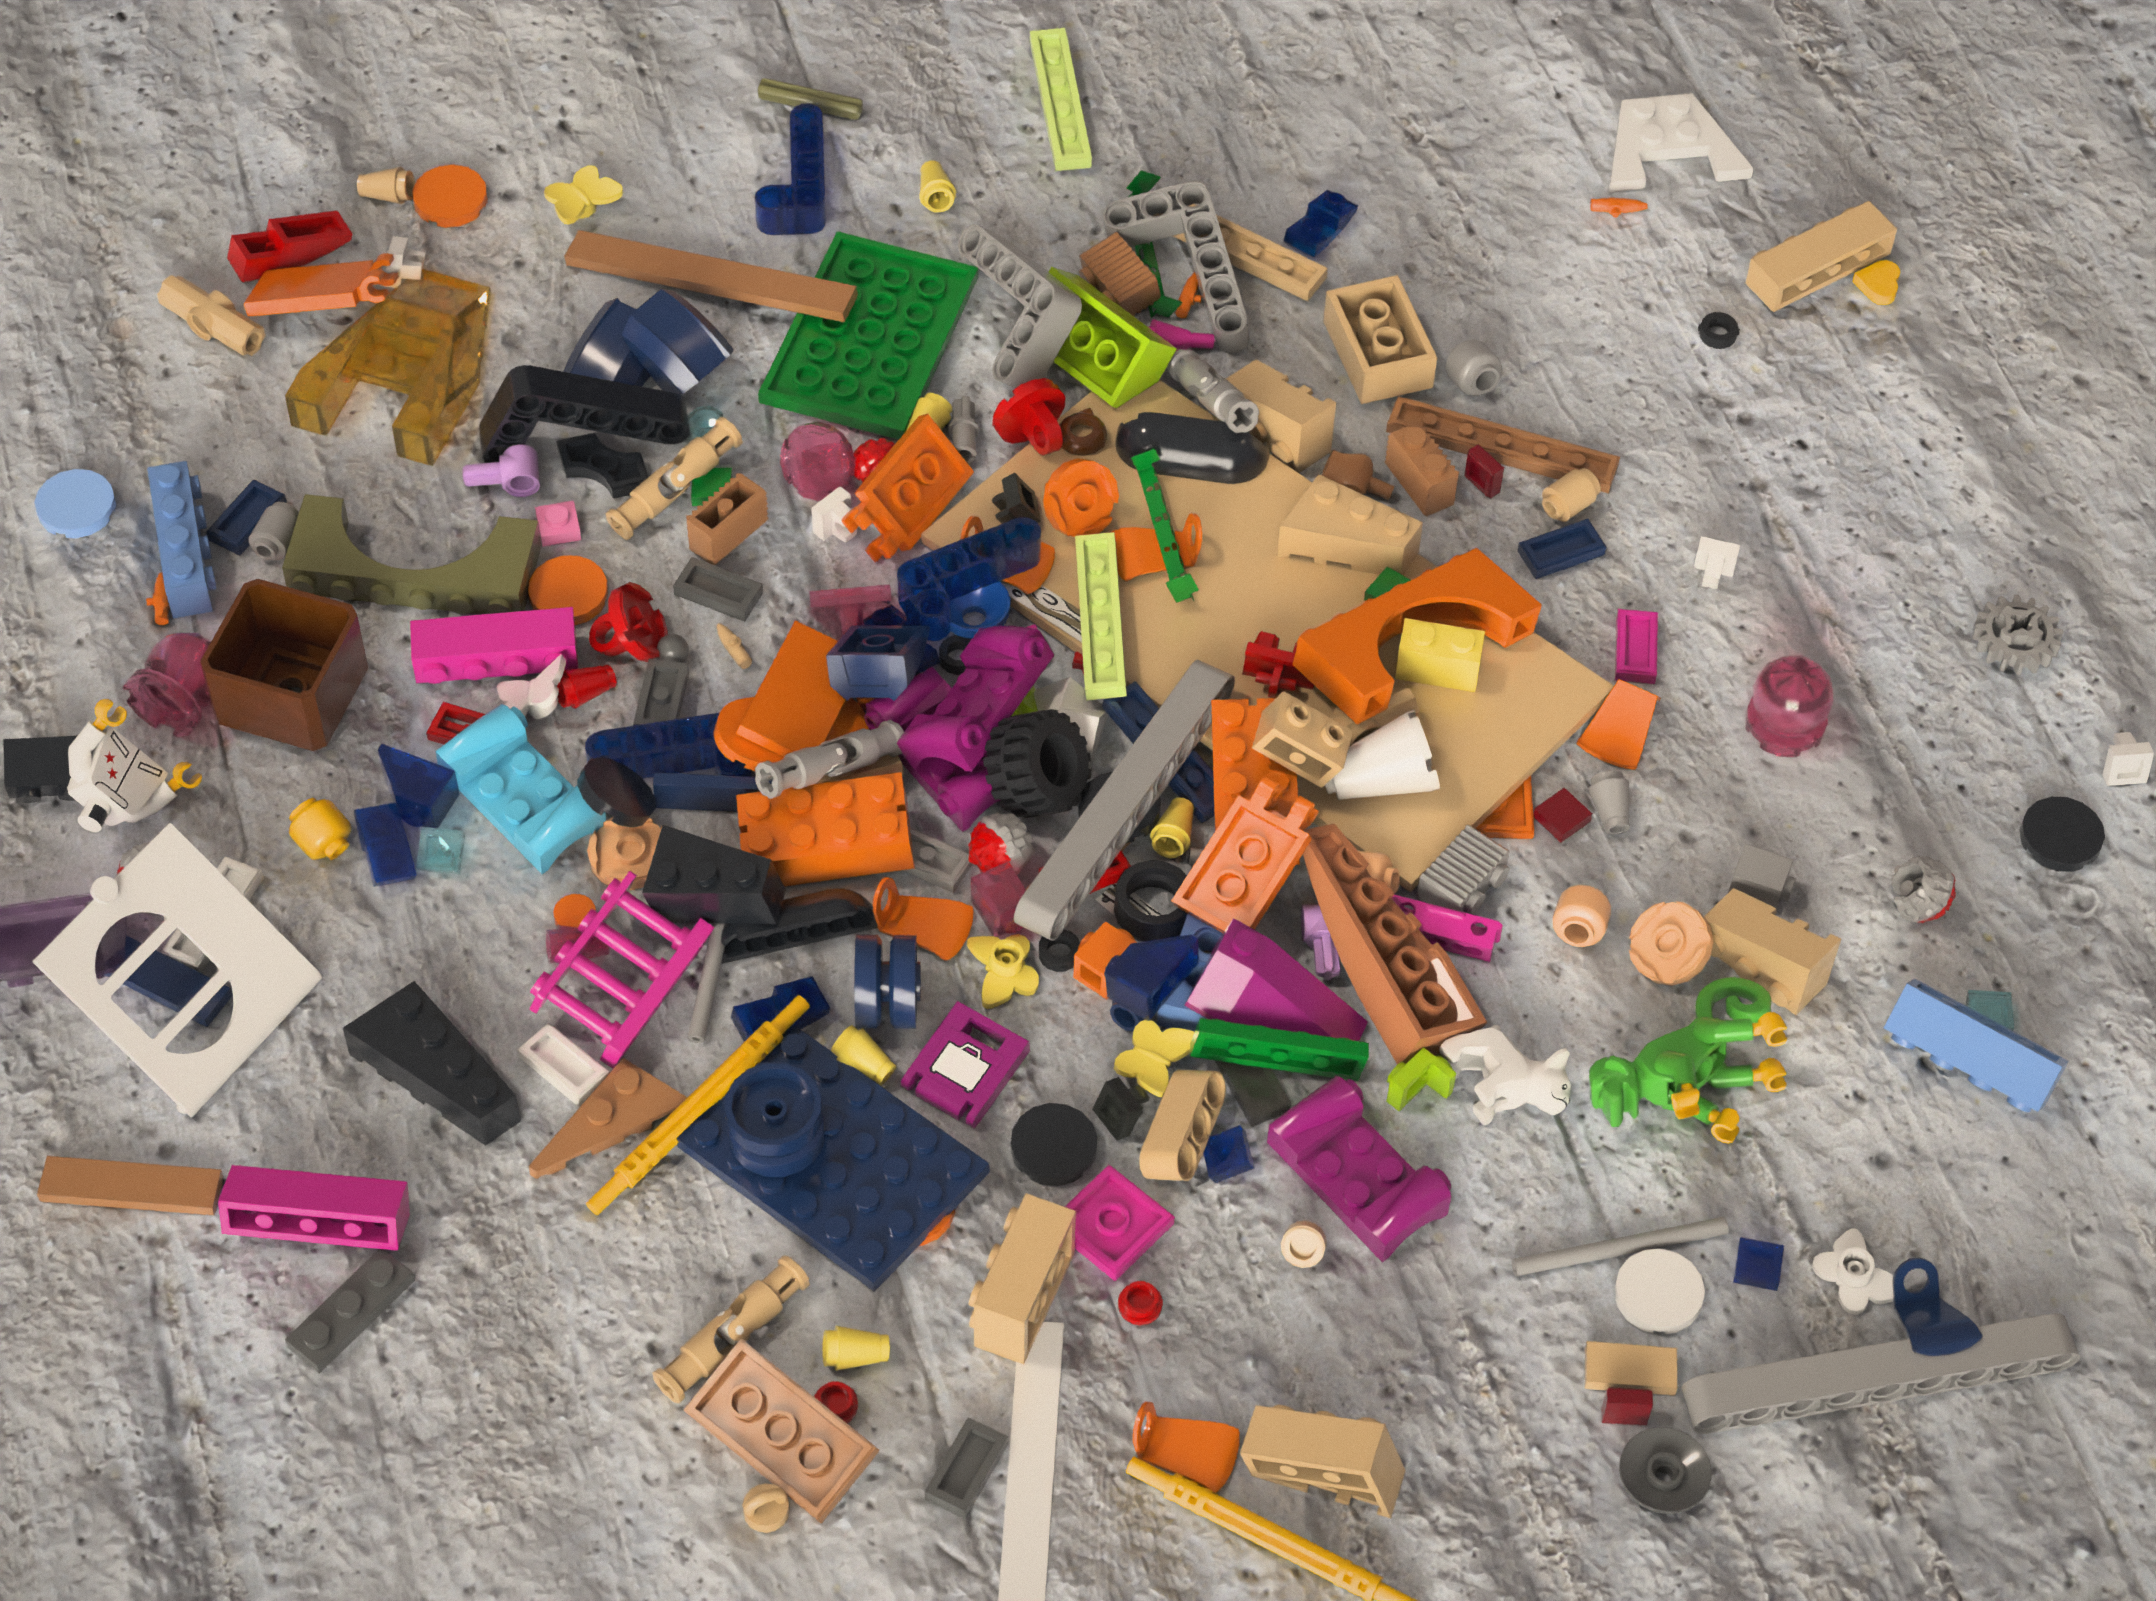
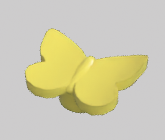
M595 166L581 168L575 173L573 182L569 184L562 182L554 183L547 186L544 190L545 198L555 204V211L559 219L567 225L593 215L596 211V204H609L617 201L623 195L622 185L608 177L599 179L598 169Z
M1016 934L1008 936L1003 940L994 936H976L967 939L968 949L981 963L986 965L985 970L988 972L983 982L981 994L982 1006L985 1009H992L1008 1002L1012 998L1014 991L1024 996L1033 995L1037 991L1039 984L1037 971L1032 966L1026 965L1024 961L1028 957L1030 950V941L1026 936Z
M1149 1019L1140 1021L1135 1026L1132 1035L1133 1050H1126L1116 1057L1114 1070L1123 1077L1137 1078V1083L1143 1089L1162 1098L1169 1083L1167 1068L1171 1066V1062L1181 1060L1190 1053V1043L1194 1032L1182 1028H1168L1161 1032L1159 1026L1154 1021Z

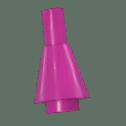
M1155 319L1151 321L1149 328L1177 348L1176 351L1189 348L1213 349L1214 334L1191 333L1189 330Z

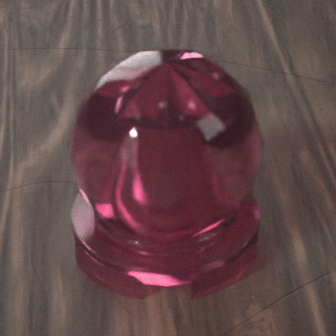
M177 632L166 635L150 650L144 663V669H137L123 685V689L128 690L130 693V697L126 701L130 708L154 728H157L162 723L175 729L173 736L181 737L191 734L202 720L201 709H204L211 703L200 660L211 640L199 633Z
M1803 655L1782 656L1767 663L1753 685V696L1745 714L1746 731L1748 733L1751 731L1752 735L1761 742L1760 748L1779 757H1798L1801 751L1810 749L1814 745L1815 748L1818 747L1826 732L1828 725L1827 716L1834 704L1831 677L1819 663Z

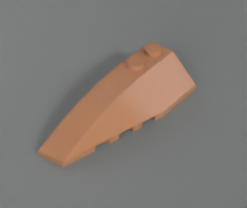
M1335 824L1305 829L1304 832L1308 833L1312 840L1304 851L1303 857L1324 921L1358 997L1395 1062L1399 1064L1403 1061L1407 1064L1423 1047L1434 1056L1440 1054V1046L1446 1039L1457 1034H1467L1483 1028L1487 1021L1447 952L1438 942L1432 945L1420 932L1419 928L1422 925L1412 912L1406 915L1392 899L1395 893L1385 881L1380 882L1370 876L1366 869L1369 863Z

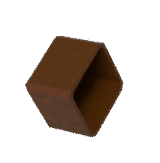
M255 579L243 584L200 660L213 712L219 725L310 751H316L328 745L368 670L358 616L351 604L261 579ZM297 687L302 689L301 693H297L294 691H290L289 689Z

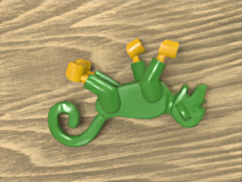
M1727 977L1709 983L1697 996L1695 1007L1696 1019L1688 1026L1647 1043L1633 1062L1617 1056H1609L1593 1063L1589 1069V1094L1592 1106L1595 1109H1602L1611 1127H1619L1623 1121V1112H1628L1635 1119L1639 1114L1640 1099L1646 1098L1654 1105H1660L1663 1109L1674 1111L1678 1119L1693 1116L1707 1125L1713 1122L1711 1131L1714 1137L1723 1143H1732L1740 1131L1737 1126L1740 1120L1737 1111L1732 1108H1725L1719 1112V1107L1701 1097L1698 1089L1706 1082L1712 1087L1720 1089L1753 1086L1754 1081L1761 1080L1770 1092H1778L1786 1087L1787 1083L1783 1076L1787 1073L1780 1061L1775 1058L1763 1060L1758 1068L1752 1069L1751 1064L1727 1066L1724 1063L1726 1060V1042L1751 1041L1753 1036L1762 1035L1766 1043L1773 1047L1780 1046L1787 1041V1037L1783 1030L1787 1029V1026L1780 1015L1771 1012V996L1769 992L1758 983L1744 978ZM1728 997L1726 999V1012L1733 1020L1713 1017L1712 1010L1717 1001ZM1739 997L1748 999L1753 1004H1743Z

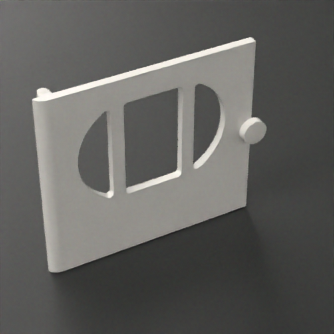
M168 823L114 879L109 876H102L93 882L92 889L90 890L93 900L32 962L178 1104L176 1108L180 1113H187L192 1118L322 979V975L171 823ZM155 913L163 915L164 921L102 985H99L95 972V958L99 943L107 930L121 918L132 914ZM176 928H179L218 967V971L171 1021L151 1039L112 1001L111 995ZM227 981L230 982L234 999L233 1011L230 1022L221 1037L214 1044L199 1052L190 1054L167 1052L166 1045Z

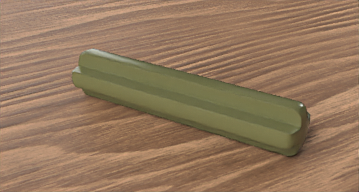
M768 78L761 79L758 86V97L761 100L852 120L860 119L863 111V101L860 98Z

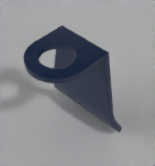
M1911 1258L1898 1266L1892 1280L1894 1310L1908 1334L1913 1352L1926 1356L1950 1355L1971 1348L1981 1340L1983 1336L1977 1325L1969 1317L1940 1298L1938 1272L1930 1261L1924 1258ZM1913 1269H1923L1927 1273L1925 1286L1916 1292L1906 1290L1904 1287L1906 1274Z

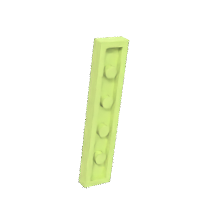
M1066 29L1030 31V46L1055 171L1092 168V156Z
M1115 532L1075 536L1086 700L1127 697Z

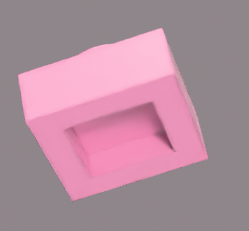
M574 500L535 507L542 547L581 540Z

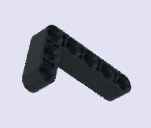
M531 365L517 366L507 373L478 428L484 463L500 462L499 455H503L507 448L514 445H525L538 421L670 445L685 441L691 432L685 399L677 393Z

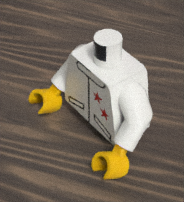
M102 699L96 703V720L94 722L89 721L68 749L69 775L71 778L67 790L71 797L84 806L78 817V823L91 832H99L104 823L114 826L124 821L135 823L157 813L177 797L176 791L182 786L189 789L195 788L202 780V775L199 773L192 776L186 782L182 780V773L192 765L189 762L176 764L172 772L173 778L170 781L165 780L168 772L113 728L125 721L127 711L119 706L110 717H107V712L113 705V701L109 699Z

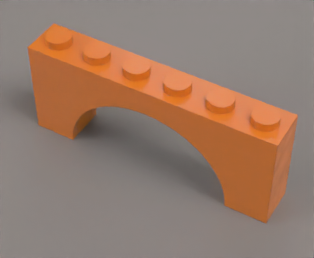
M1475 548L1463 555L1454 556L1447 563L1433 570L1428 569L1424 571L1419 577L1405 584L1394 586L1389 592L1374 599L1366 600L1360 606L1344 614L1336 615L1330 621L1314 629H1307L1297 640L1293 666L1358 725L1388 709L1395 680L1384 668L1378 650L1388 640L1402 633L1405 618L1485 631V636L1506 648L1534 633L1542 604L1484 553Z

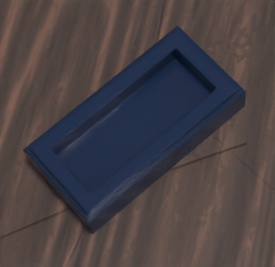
M253 479L206 531L209 541L241 556L250 546L249 536L265 509L276 502L287 503L285 494Z
M1587 518L1519 542L1517 552L1536 580L1604 556L1607 546Z

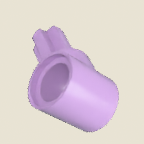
M514 445L507 448L503 455H499L500 462L465 465L462 470L464 484L468 487L502 484L503 490L515 497L531 496L540 487L538 454L534 448L528 445Z
M1302 904V940L1314 950L1316 975L1323 977L1324 980H1331L1332 977L1339 976L1341 972L1340 957L1324 921L1319 904Z

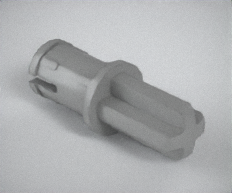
M962 396L961 399H955L952 402V421L949 424L948 433L952 437L953 446L969 464L977 456L975 438L979 434V425L975 421L974 402L970 401V397Z

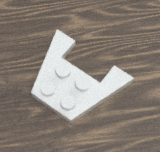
M1693 93L1622 100L1609 192L1645 188L1646 176L1641 162L1708 156L1717 182L1751 179L1754 168Z

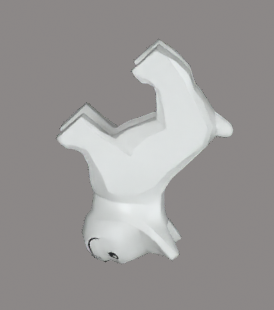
M1499 1025L1475 1030L1467 1034L1454 1035L1446 1039L1440 1046L1439 1052L1456 1072V1079L1459 1077L1460 1072L1464 1070L1482 1071L1484 1080L1475 1085L1474 1090L1480 1101L1473 1105V1113L1484 1126L1492 1122L1493 1116L1497 1112L1515 1109L1526 1103L1535 1105L1550 1115H1556L1564 1110L1571 1101V1084L1565 1071L1570 1053L1566 1048L1556 1051L1544 1061L1530 1060L1501 1032Z

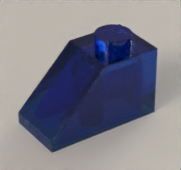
M381 744L378 748L382 772L399 818L410 826L417 828L422 826L436 832L459 796L455 771Z
M1192 935L1130 944L1120 956H1114L1105 969L1107 997L1149 1022L1198 965V938Z

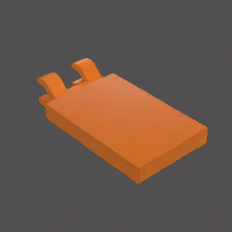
M384 253L379 255L375 262L367 260L266 270L244 302L247 316L356 307L360 301L382 302L389 294L388 289L378 290L372 285L391 286L395 284L399 277L398 273H386L381 267L390 266L394 257L392 254Z
M929 414L918 416L855 491L861 503L850 510L842 518L841 522L850 533H853L858 526L865 530L873 523L882 535L874 539L865 551L874 562H877L882 555L886 560L890 559L898 548L901 551L913 548L921 538V534L931 526L972 476L974 471Z
M1264 776L1250 800L1238 795L1171 900L1174 906L1221 933L1226 930L1233 918L1255 930L1312 840L1310 835L1304 832V830L1313 823L1319 812L1313 808L1315 804L1299 796L1289 814L1285 817L1271 809L1279 802L1283 795V791L1278 788L1280 785Z

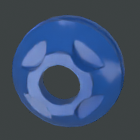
M970 573L955 577L947 582L939 593L937 605L940 620L950 632L964 638H973L980 628L1004 626L1009 617L1011 600L1007 589L997 579L984 574ZM978 612L983 614L986 620L979 625H969L964 622L963 617L968 613Z

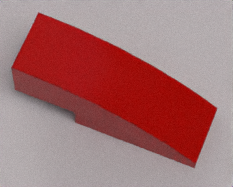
M338 210L273 218L268 220L266 231L231 235L227 259L242 283L259 280L266 270L295 268L311 263L351 241L353 234Z

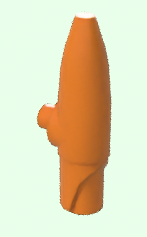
M1608 197L1590 200L1591 211L1609 212L1613 217H1618L1621 213L1641 211L1648 207V204L1628 198Z
M1195 272L1188 278L1178 301H1181L1182 304L1175 312V315L1179 318H1186L1191 306L1195 302L1201 303L1202 295H1197L1199 284Z
M162 572L158 574L153 597L146 598L147 606L154 605L155 623L158 625L169 623L170 610Z

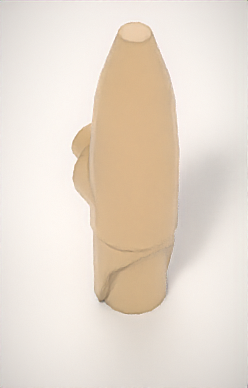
M718 623L716 625L718 636L730 656L742 669L750 667L752 659L742 645L741 639L729 628Z

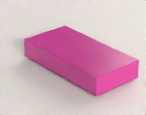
M1618 609L1616 616L1615 681L1620 679L1625 682L1655 684L1657 677L1658 612Z

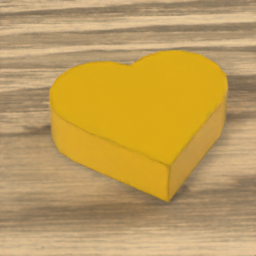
M1880 260L1855 272L1852 282L1872 302L1879 305H1887L1895 300L1900 269L1894 262Z

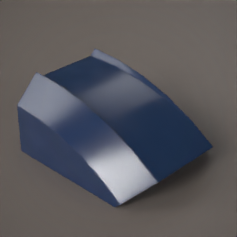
M660 289L631 313L622 333L623 341L661 390L679 395L684 394L698 384L726 358L731 356L734 351L724 336L703 314L676 292L666 289Z
M618 298L606 302L577 342L563 372L642 387L651 376L622 339V333L629 315L636 309L622 303Z
M852 625L826 655L830 686L847 701L851 697L891 698L895 701L908 687L919 668L928 641L930 627Z

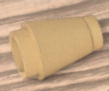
M403 167L360 174L358 176L357 191L360 197L403 204L406 200L413 199L412 190L415 185V178L412 171L404 170Z

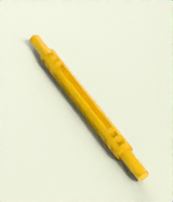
M798 995L771 1022L765 1021L614 1169L615 1175L586 1202L587 1207L594 1214L599 1215L627 1187L633 1188L679 1143L676 1138L699 1116L727 1094L736 1078L759 1064L784 1039L782 1034L810 1008L809 1003L802 996Z
M1135 1456L1132 1457L1127 1466V1474L1164 1492V1498L1178 1503L1195 1514L1235 1532L1333 1582V1584L1339 1587H1343L1348 1592L1358 1595L1366 1601H1373L1374 1599L1377 1601H1418L1383 1583V1577L1374 1574L1368 1571V1569L1314 1544L1214 1493V1491L1184 1478V1476L1178 1473L1172 1476Z

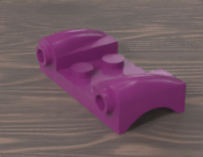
M1009 625L980 628L959 656L966 669L958 677L950 692L937 706L933 715L917 714L896 743L911 766L918 767L922 759L936 757L952 762L965 771L974 770L986 753V741L992 740L990 732L993 727H998L999 721L1013 715L1054 657L1053 651L1038 629Z
M930 667L916 674L908 687L895 701L891 698H874L866 704V714L864 715L866 725L869 730L878 728L882 722L892 720L898 723L905 732L917 714L933 715L937 706L944 700L952 688L933 667ZM987 751L973 771H965L952 762L936 757L924 758L918 767L910 765L903 753L898 755L902 765L933 798L941 811L962 832L969 829L986 809L1000 801V799H994L991 793L993 788L991 784H987L985 775H988L987 767H984V757H987Z
M1335 1076L1269 1124L1267 1143L1383 1263L1417 1229L1431 1221L1442 1219L1448 1215L1451 1201V1183L1445 1173L1438 1168L1431 1169L1423 1165L1415 1171L1362 1117V1101L1364 1096L1360 1087L1351 1079L1345 1081L1343 1078Z

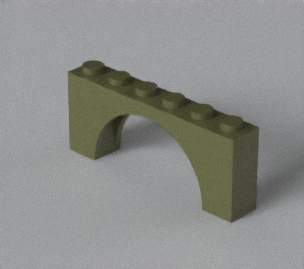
M304 495L282 566L287 587L342 601L374 602L379 605L409 606L420 610L435 609L452 611L457 614L483 615L525 611L528 600L529 579L536 569L542 547L538 520L499 516L497 524L489 537L467 556L436 568L401 569L374 561L353 545L347 536L349 522L344 498Z

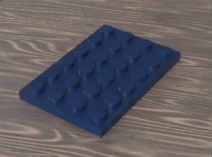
M793 1024L782 1034L784 1039L756 1066L765 1063H787L803 1069L816 1081L822 1096L825 1121L824 1146L817 1159L803 1171L786 1177H764L748 1171L735 1159L729 1144L728 1126L725 1117L726 1095L699 1116L676 1138L679 1142L677 1147L875 1292L925 1240L934 1227L946 1215H949L990 1173V1166L986 1160L859 1070L837 1061V1055Z

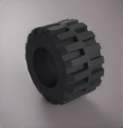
M1054 709L1041 710L1004 718L998 722V727H993L990 732L992 740L986 741L985 745L987 757H984V767H987L988 775H985L987 784H991L993 788L991 793L994 799H1000V806L1005 811H1011L1018 818H1031L1072 810V806H1078L1082 801L1081 794H1086L1089 788L1087 779H1091V769H1089L1091 756L1090 753H1087L1086 745L1088 743L1085 736L1080 735V727L1076 722L1070 723V716L1065 713H1059L1058 710Z

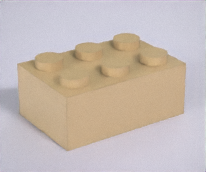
M1398 275L1326 291L1323 322L1361 404L1433 388L1437 356Z
M1027 1193L1019 1208L1013 1206L1010 1209L1004 1225V1232L1007 1233L1002 1245L994 1244L986 1268L990 1271L984 1282L980 1280L976 1282L970 1296L969 1306L974 1307L970 1318L969 1327L974 1328V1347L1021 1364L1025 1363L1074 1256L1076 1211Z

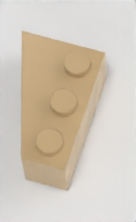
M1257 359L1226 378L1244 394L1246 399L1251 400L1257 405L1259 409L1258 423L1250 430V435L1262 443L1267 442L1270 452L1275 458L1296 472L1301 473L1331 453L1336 402L1327 398L1321 401L1311 396L1313 394L1312 389L1305 385L1299 388L1287 383L1289 381L1287 375Z
M1318 474L1280 525L1277 556L1290 558V554L1312 557L1314 558V563L1323 565L1327 564V560L1351 565V570L1380 575L1386 567H1389L1403 575L1419 553L1423 522Z
M1733 888L1704 916L1712 931L1713 947L1711 956L1718 957L1733 968L1740 978L1754 981L1764 987L1776 1005L1785 1007L1794 1015H1797L1827 985L1841 938L1832 934L1826 939L1808 931L1809 923L1798 918L1793 923L1775 915L1777 913L1775 907Z
M1274 1405L1273 1407L1255 1406L1240 1451L1253 1477L1305 1493L1308 1492L1309 1485L1337 1493L1335 1502L1348 1506L1351 1498L1379 1506L1377 1515L1390 1519L1406 1472L1385 1424L1368 1417H1361L1358 1420L1342 1418L1327 1411H1317L1315 1414L1300 1412L1285 1405Z

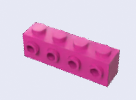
M573 607L410 621L411 660L416 684H436L443 681L465 679L480 680L500 676L518 677L524 674L541 673L560 654L566 659L564 670L578 669L577 636Z
M239 1165L231 1166L218 1200L222 1234L396 1251L399 1249L410 1216L407 1181Z

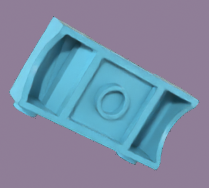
M500 704L435 751L438 770L543 874L549 870L557 857L568 846L578 839L592 834L595 830L597 832L603 827V822L606 821V813L604 811L600 815L592 810L583 799L578 786L573 787L527 741L525 728L528 727V722L523 713L515 706L509 708L504 704Z

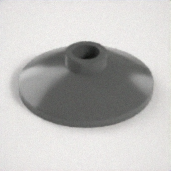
M1655 1427L1636 1434L1625 1445L1619 1462L1621 1482L1627 1493L1641 1506L1658 1513L1674 1514L1691 1509L1704 1498L1711 1483V1463L1704 1448L1687 1433L1673 1428ZM1660 1472L1666 1473L1671 1481H1661L1655 1477V1474Z

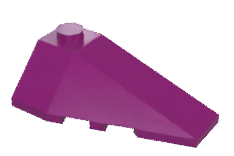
M1235 918L1232 919L1217 941L1184 1005L1207 1019H1221L1226 1022L1251 1026L1262 1025L1272 1029L1292 1032L1303 1031L1319 1036L1349 1038L1353 1041L1360 1040L1368 1024L1366 1019L1274 941Z

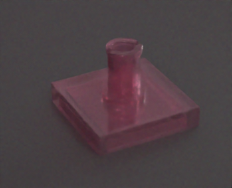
M890 584L809 591L808 594L809 613L823 611L839 612L841 637L852 625H864L863 610L869 607L889 606L892 601Z

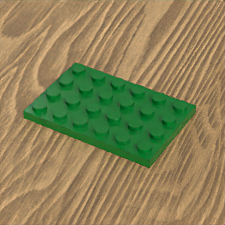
M837 231L814 278L857 286L858 296L845 322L802 313L796 314L758 392L759 403L899 440L906 432L918 399L926 394L978 280L979 269L976 266Z

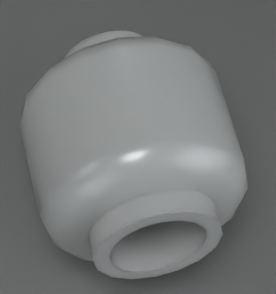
M1466 340L1458 344L1450 352L1446 360L1445 368L1448 377L1466 395L1480 396L1488 393L1496 387L1501 378L1502 365L1500 359L1484 342L1479 340Z

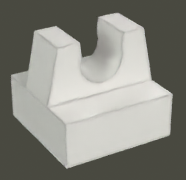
M397 236L392 238L388 254H392L394 260L390 266L386 267V273H398L399 277L395 284L385 287L400 289L403 279L421 280L422 269L425 267L426 252L407 248L408 238Z
M841 486L812 507L813 533L823 541L834 535L847 543L857 535V529L850 533L841 522L842 518L852 510L851 494Z
M1701 536L1694 568L1705 570L1702 586L1717 589L1721 574L1733 576L1740 545Z
M2131 732L2114 733L2113 740L2115 745H2109L2102 774L2107 786L2147 783L2154 756L2150 742L2137 743Z

